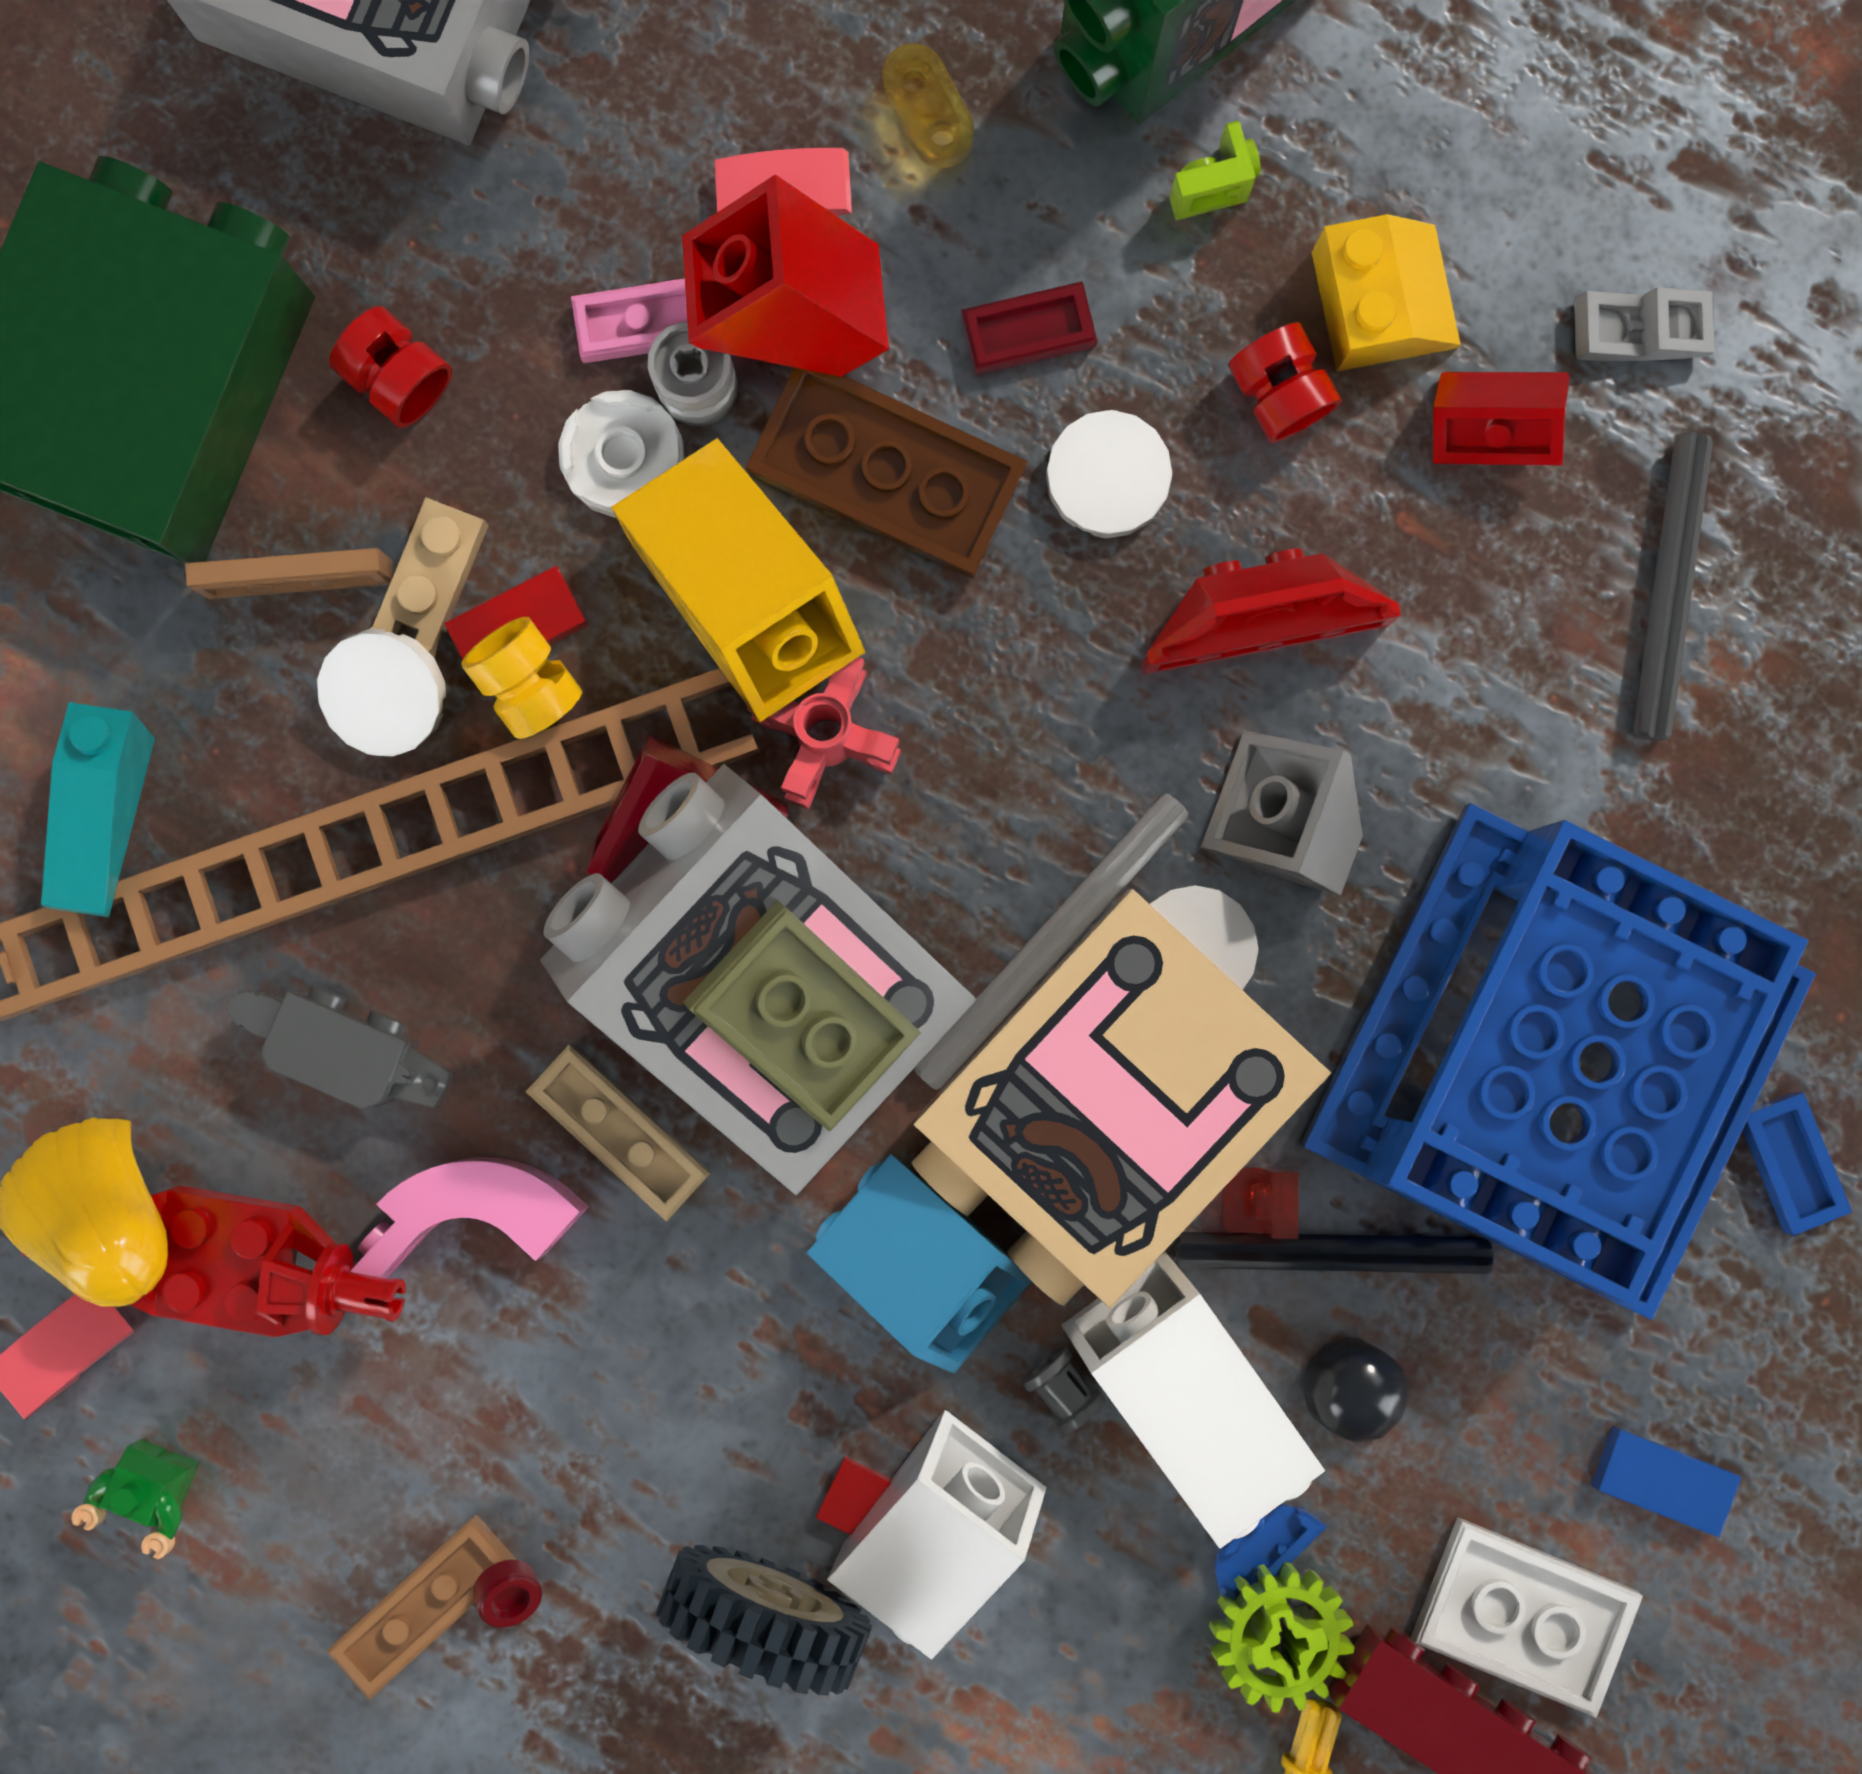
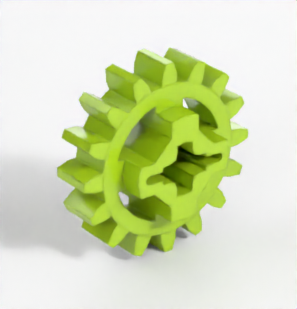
M1284 1562L1280 1576L1273 1577L1267 1567L1262 1564L1258 1566L1257 1570L1258 1582L1250 1585L1247 1580L1238 1576L1234 1581L1240 1592L1239 1596L1234 1600L1220 1595L1217 1600L1227 1616L1226 1619L1210 1621L1209 1628L1215 1638L1222 1641L1210 1648L1211 1653L1219 1666H1225L1221 1674L1229 1687L1234 1689L1241 1686L1240 1692L1248 1704L1253 1706L1264 1694L1265 1701L1271 1711L1279 1713L1284 1698L1291 1697L1299 1711L1306 1709L1305 1693L1314 1690L1323 1699L1330 1695L1327 1686L1323 1682L1328 1675L1344 1679L1347 1673L1337 1661L1338 1655L1354 1653L1355 1646L1346 1635L1341 1634L1354 1626L1353 1621L1344 1609H1338L1343 1602L1341 1597L1332 1586L1323 1588L1324 1582L1313 1570L1310 1569L1300 1580L1299 1573L1291 1563ZM1286 1598L1304 1601L1315 1609L1309 1610L1306 1605L1294 1608L1287 1604ZM1280 1619L1287 1627V1629L1283 1631L1284 1641L1281 1642L1284 1655H1282V1653L1277 1648V1645L1280 1643L1279 1633L1282 1632L1279 1621ZM1253 1664L1257 1670L1269 1667L1276 1671L1277 1675L1261 1673L1249 1665Z

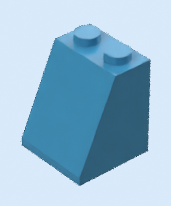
M890 1154L884 1162L875 1164L863 1175L858 1184L859 1192L842 1211H837L830 1215L822 1223L816 1233L817 1241L806 1254L914 1357L955 1374L1032 1281L1013 1262L1005 1247L969 1216L964 1215L949 1204L917 1171Z

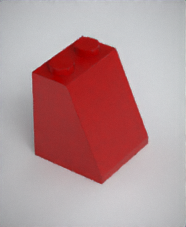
M776 174L682 235L688 342L697 348L839 377L846 375L889 350L879 244Z

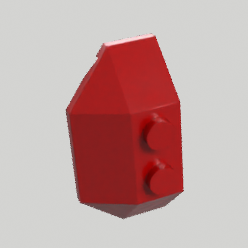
M1301 548L1272 553L1265 557V565L1242 569L1241 562L1238 560L1217 563L1203 569L1204 577H1199L1195 580L1141 662L1143 675L1385 628L1401 616L1399 603L1323 553L1304 557Z

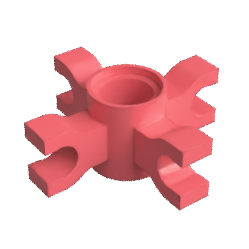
M858 657L832 674L824 693L810 695L801 703L792 701L760 723L752 714L751 721L753 723L797 737L800 749L781 786L782 791L786 792L785 801L809 810L825 767L838 765L848 757L892 775L901 754V749L897 748L899 738L852 723L850 715L851 706L867 675L866 671L862 670L865 664L864 659ZM821 720H832L841 726L839 733L827 741H818L808 735L810 728Z

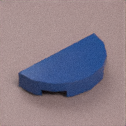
M1284 1503L1277 1506L1261 1518L1257 1526L1249 1534L1231 1540L1221 1549L1218 1547L1214 1568L1220 1595L1235 1600L1240 1592L1236 1587L1234 1579L1241 1576L1250 1585L1258 1582L1257 1570L1258 1566L1262 1564L1267 1567L1273 1577H1278L1284 1562L1292 1563L1327 1528L1326 1524L1303 1507Z

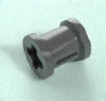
M1067 1347L1057 1349L1040 1361L1021 1382L1026 1391H1035L1058 1419L1056 1423L1057 1428L1063 1435L1079 1428L1096 1414L1106 1402L1103 1394L1099 1390L1093 1391L1070 1363L1072 1354Z

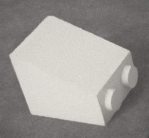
M944 1410L893 1476L891 1484L853 1534L849 1535L843 1542L827 1580L841 1590L842 1594L849 1601L862 1606L891 1628L900 1640L913 1645L932 1660L1025 1561L1047 1487L948 1411Z

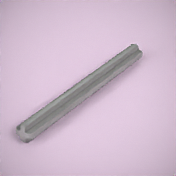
M1169 794L1162 795L976 998V1002L916 1065L914 1070L923 1081L933 1089L942 1088L1184 823L1189 813L1177 799Z

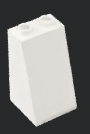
M1165 1251L1111 1309L1097 1298L1061 1325L1091 1374L1220 1549L1231 1540L1249 1534L1257 1526L1261 1518L1284 1501L1302 1495L1309 1488L1311 1482L1325 1472V1469L1201 1294Z

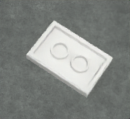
M1457 1517L1411 1638L1425 1648L1597 1718L1643 1595L1635 1589Z

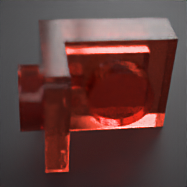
M1243 1167L1222 1189L1223 1229L1228 1232H1262L1275 1239H1298L1299 1172L1286 1167Z

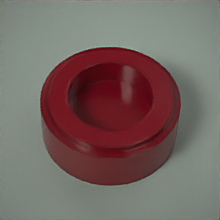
M504 1560L488 1567L477 1578L473 1587V1599L480 1618L486 1624L499 1628L511 1627L525 1621L537 1610L542 1599V1589L531 1565L521 1560Z

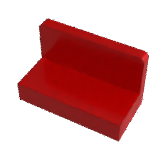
M1566 372L1441 373L1433 406V464L1563 466L1566 406L1570 374Z

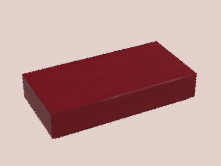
M1083 281L961 309V319L975 376L1095 348L1098 341Z

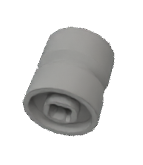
M684 321L667 327L654 339L648 352L647 369L665 411L674 420L686 426L705 427L719 422L731 411L737 398L738 381L730 354L701 349L688 342V325Z

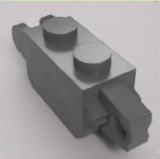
M312 985L308 994L305 992H286L284 998L276 994L270 995V992L263 993L262 990L238 991V994L232 995V1000L228 1001L229 1007L226 1010L229 1011L227 1017H231V1023H237V1027L244 1026V1030L266 1039L261 1049V1054L267 1069L361 1109L373 1106L379 1107L395 1099L438 1108L442 1104L451 1085L455 1072L418 1050L420 1041L403 1034L407 1026L406 1023L374 1010L370 1011L367 1019L347 1011L345 1007L348 999L327 989Z

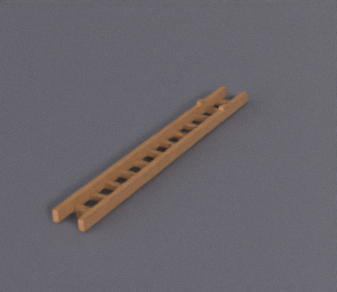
M718 668L543 730L533 736L512 741L120 880L117 884L112 906L122 902L125 903L140 951L100 965L84 917L88 914L44 907L0 923V946L3 945L5 951L0 952V965L6 983H16L19 994L0 1000V1022L611 806L636 761L624 728V724L667 709L681 750L717 768L723 764L726 765L760 753L755 737L750 734L700 752L683 703L731 687L732 685L721 669ZM608 732L624 779L580 795L564 746L587 737L592 738ZM547 752L563 801L520 816L504 767ZM487 774L503 822L460 837L444 788ZM426 795L443 844L400 858L384 809ZM366 816L382 865L340 879L324 831ZM306 838L322 887L280 901L264 852ZM245 859L261 908L220 922L204 873ZM185 880L201 930L160 944L144 894ZM64 923L80 972L40 986L24 937Z

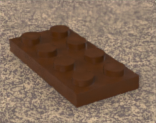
M794 367L745 468L747 474L974 579L1027 469L1028 461L846 376L839 377Z

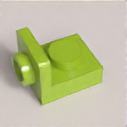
M1239 120L1226 123L1219 144L1222 161L1218 162L1215 157L1200 158L1188 163L1181 169V172L1175 174L1169 199L1176 221L1248 201L1255 178L1260 176L1261 165L1257 146L1252 138L1245 140Z

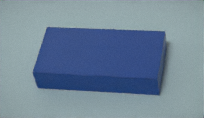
M1792 1092L1754 1107L1742 1131L1783 1233L1794 1236L1852 1213L1804 1092Z
M1613 1425L1591 1486L1598 1491L1720 1538L1742 1477L1732 1471Z

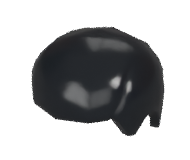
M1351 1337L1324 1344L1308 1361L1301 1385L1308 1411L1312 1417L1334 1435L1355 1443L1382 1439L1402 1419L1410 1397L1408 1380L1403 1375L1404 1370L1397 1361L1360 1338Z

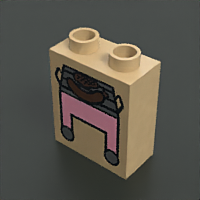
M1128 889L919 1113L913 1125L931 1142L912 1161V1165L941 1197L964 1215L969 1216L989 1195L1026 1231L1009 1248L1007 1253L1019 1269L1055 1302L1065 1306L1081 1287L1085 1285L1111 1309L1327 1079L1331 1072L1134 889Z

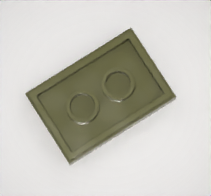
M779 900L772 905L683 1001L693 1014L829 1132L922 1033Z

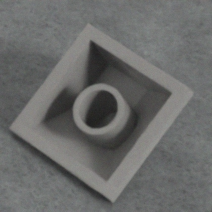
M1244 730L1201 848L1291 883L1341 896L1363 837L1351 755L1339 749Z

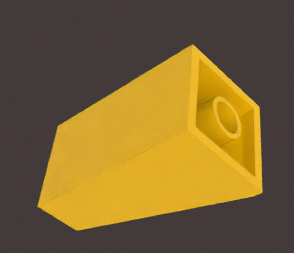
M718 438L611 506L632 547L759 723L866 652L833 575Z

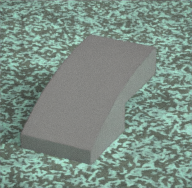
M1656 287L1644 295L1586 291L1574 298L1576 360L1654 361L1708 357L1715 353L1713 291Z

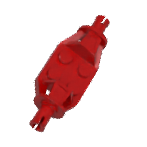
M181 1185L151 1194L166 1229L168 1259L164 1274L154 1289L143 1295L135 1303L130 1304L139 1310L156 1317L274 1338L308 1330L317 1335H330L338 1327L345 1312L383 1318L390 1322L396 1321L402 1312L405 1299L395 1298L394 1295L395 1293H406L405 1281L399 1278L389 1279L351 1272L354 1268V1259L349 1246L343 1243H336L299 1205ZM297 1251L316 1261L313 1271L296 1266Z

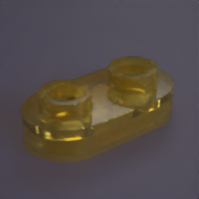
M911 43L896 48L889 54L883 66V91L912 148L924 163L935 168H950L961 163L971 151L974 124L971 114L942 60L934 50L922 44ZM915 77L921 79L925 85L918 91H909L902 84L905 80ZM938 131H946L954 139L947 145H938L933 142L931 137Z

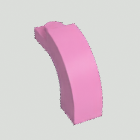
M476 1157L449 1162L417 1173L401 1182L376 1204L395 1222L391 1226L386 1220H383L364 1238L357 1248L364 1257L354 1266L351 1272L388 1278L432 1229L441 1222L454 1218H473L494 1225L507 1234L536 1261L553 1248L589 1206L558 1179L526 1163L497 1157Z

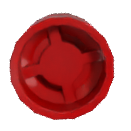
M375 306L358 316L342 332L330 354L329 367L358 393L370 392L369 402L395 426L407 428L425 416L439 401L449 385L453 369L426 343H412V332L386 308Z
M1299 322L1290 323L1262 336L1238 352L1228 363V367L1243 395L1246 397H1256L1258 403L1253 413L1270 443L1284 440L1310 427L1333 412L1342 403V399L1327 371L1313 368L1312 363L1317 353ZM1291 370L1293 376L1273 388L1270 381Z

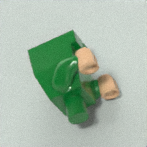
M139 1439L127 1446L115 1469L109 1468L104 1470L90 1483L83 1504L75 1508L72 1513V1524L79 1526L85 1522L86 1525L83 1529L89 1531L104 1521L106 1516L105 1510L146 1527L156 1526L155 1531L146 1536L142 1541L141 1549L142 1553L146 1555L155 1551L156 1553L153 1558L159 1560L174 1548V1536L183 1516L181 1507L200 1462L175 1452L171 1453L167 1451L168 1449L144 1439Z

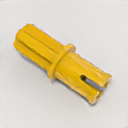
M1309 1698L1306 1701V1709L1302 1710L1291 1751L1285 1752L1281 1758V1765L1285 1768L1284 1774H1333L1328 1764L1342 1719L1341 1712L1336 1708V1705L1317 1698Z

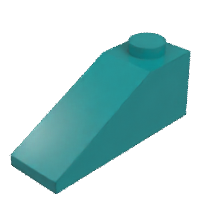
M68 703L52 761L41 905L45 908L109 918L155 742V737L132 711Z

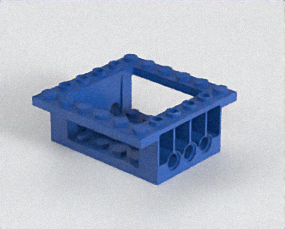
M1472 803L1466 804L1300 1146L1647 1319L1653 1320L1817 974L1798 964L1809 940L1566 820L1527 831ZM1494 889L1518 901L1413 1121L1407 1122L1385 1116L1388 1105L1492 890ZM1620 982L1631 984L1640 996L1638 1012L1627 1021H1622L1615 1017L1608 1004L1610 991ZM1594 1042L1602 1044L1611 1056L1609 1073L1603 1079L1596 1082L1587 1079L1579 1066V1057L1582 1050ZM1565 1103L1574 1105L1579 1110L1583 1121L1579 1135L1569 1142L1559 1141L1550 1129V1117L1553 1111Z

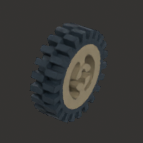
M695 1545L694 1549L687 1546L683 1547L682 1551L679 1550L656 1609V1616L660 1617L659 1623L662 1627L670 1629L669 1634L680 1641H689L687 1648L697 1654H712L711 1662L723 1668L728 1664L739 1667L738 1674L753 1679L754 1674L763 1676L767 1685L780 1689L783 1682H785L794 1692L807 1694L808 1690L811 1689L817 1695L826 1696L829 1695L830 1691L837 1695L843 1693L844 1689L848 1690L872 1625L869 1624V1618L867 1615L860 1614L861 1609L853 1603L844 1602L846 1597L837 1591H824L825 1585L815 1579L807 1581L799 1578L801 1573L787 1568L786 1571L775 1568V1562L761 1558L760 1562H757L748 1553L736 1550L735 1555H733L725 1548L713 1546L712 1550L704 1545Z

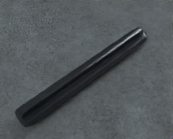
M1182 1232L1174 1240V1260L1177 1266L1181 1268L1488 1274L1492 1271L1494 1261L1491 1241L1473 1237Z

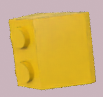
M1386 214L1324 226L1311 253L1336 372L1457 349L1461 345L1434 224Z

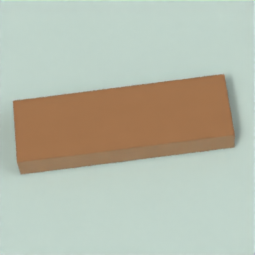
M378 548L185 563L187 586L209 600L390 585L394 575L393 560Z
M475 1514L331 1645L326 1652L367 1699L370 1700L475 1604L473 1587L483 1571L500 1561L517 1559L482 1519Z

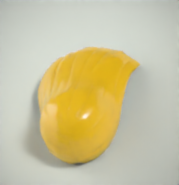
M92 1117L81 1123L61 1127L56 1132H48L37 1139L23 1153V1156L14 1162L11 1171L6 1172L3 1176L0 1186V1229L15 1247L81 1299L102 1307L130 1305L153 1290L162 1278L168 1259L166 1229L133 1153L130 1120Z

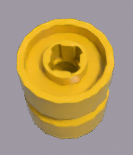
M529 617L515 619L493 631L476 644L461 663L462 668L483 696L495 695L497 697L493 706L494 710L513 736L518 739L533 736L548 728L571 710L582 695L580 686L561 660L547 659L551 647Z

